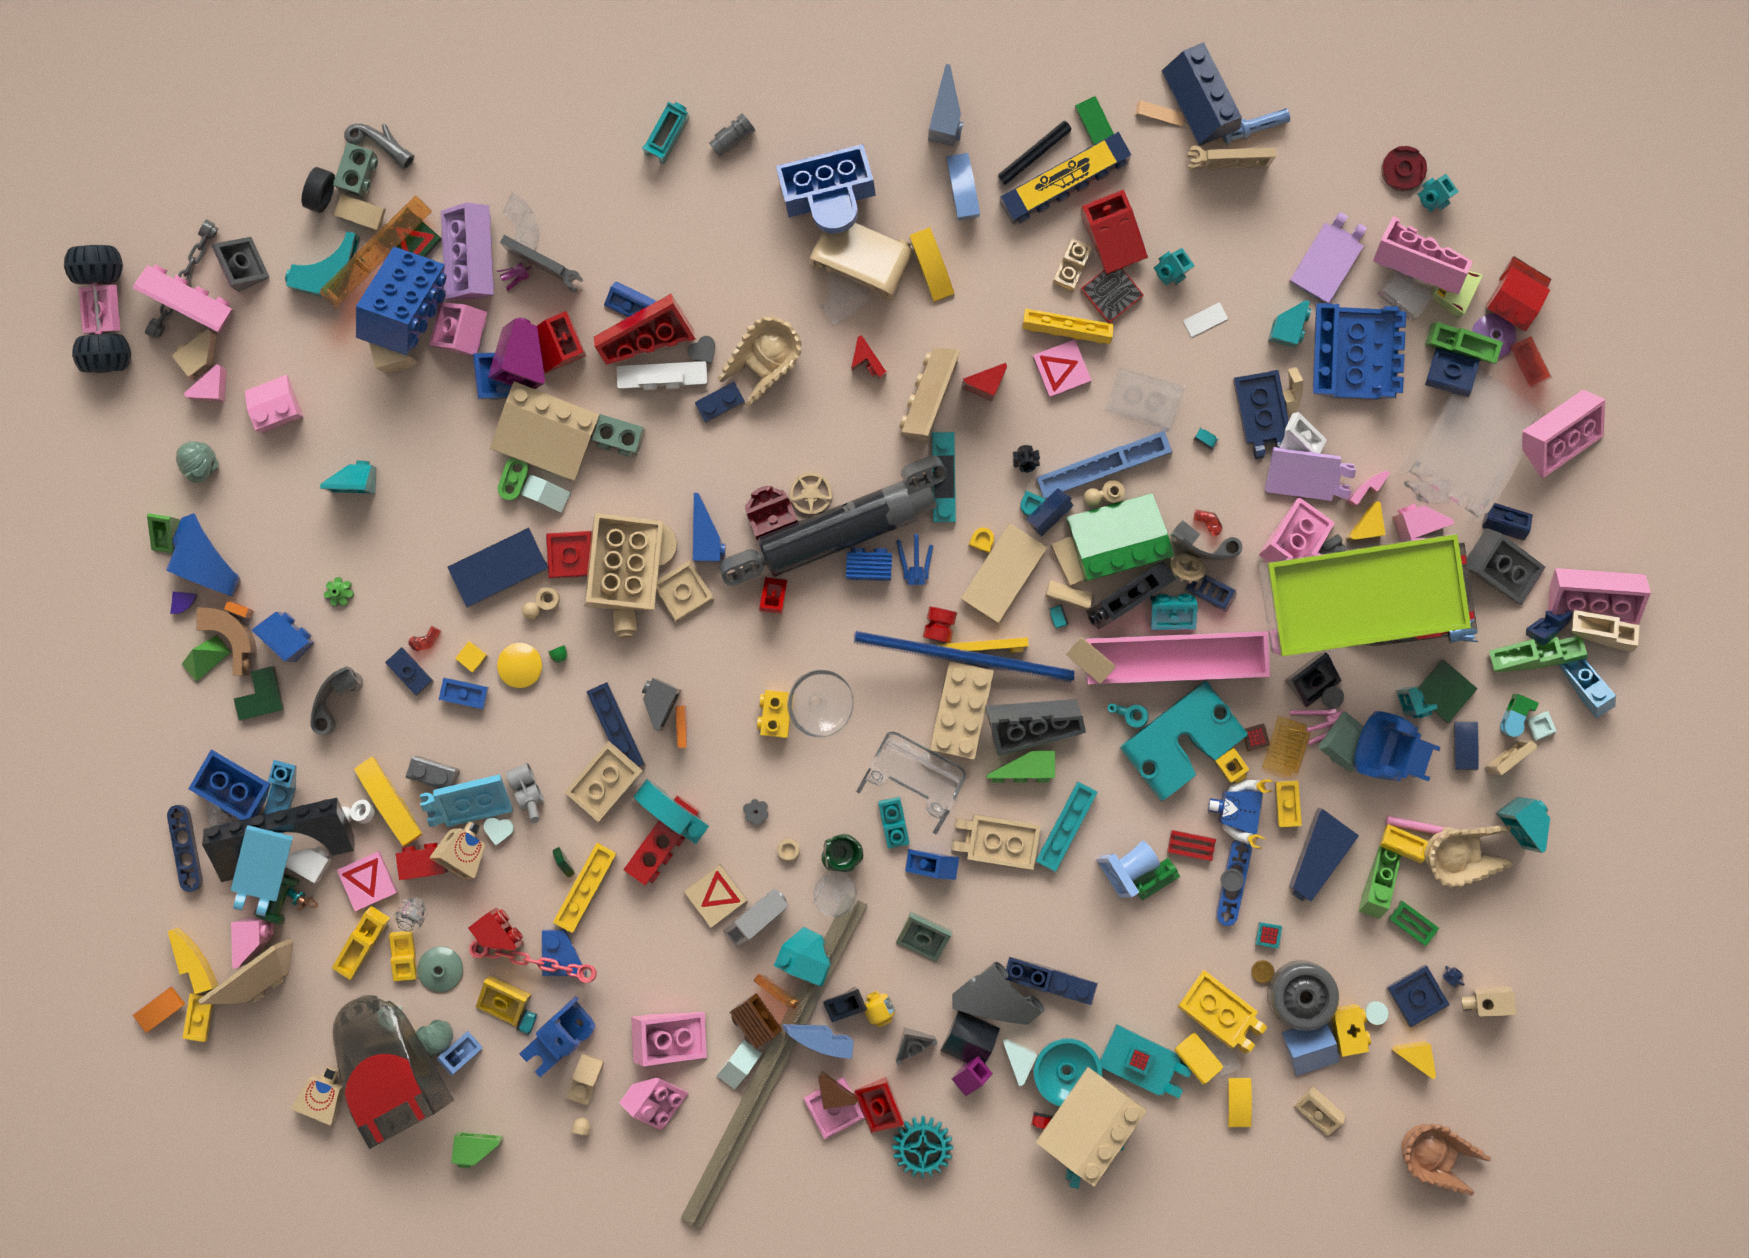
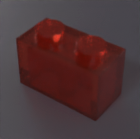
M1532 336L1510 346L1529 387L1533 388L1553 378Z

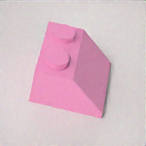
M440 303L429 346L465 355L477 353L480 347L482 330L486 324L487 312L465 304Z
M288 375L245 391L247 411L254 429L260 433L304 417Z
M1416 504L1397 510L1398 515L1393 516L1401 542L1455 524L1453 519L1426 506L1417 508Z
M242 918L231 922L232 968H239L250 963L269 943L271 936L274 935L273 923L260 918Z

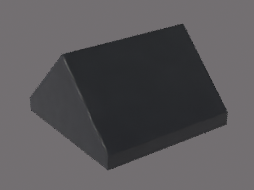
M1327 652L1319 653L1285 679L1286 683L1306 708L1319 699L1327 687L1336 686L1342 681Z
M958 1011L940 1051L965 1063L978 1056L986 1063L993 1051L1000 1028L971 1014Z

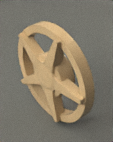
M813 472L804 473L798 476L792 483L790 498L798 511L814 515L828 507L832 499V489L828 480L822 475ZM808 476L819 478L814 485H807L802 480V478ZM822 480L828 487V497L820 494L818 487ZM798 481H800L804 487L802 494L794 497V488ZM819 498L827 500L823 507L813 511V503ZM804 499L806 502H809L810 511L800 508L795 501Z

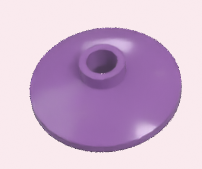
M1488 314L1476 321L1471 330L1493 338V331L1499 333V338L1496 340L1503 343L1498 358L1508 354L1516 341V331L1513 324L1497 314Z

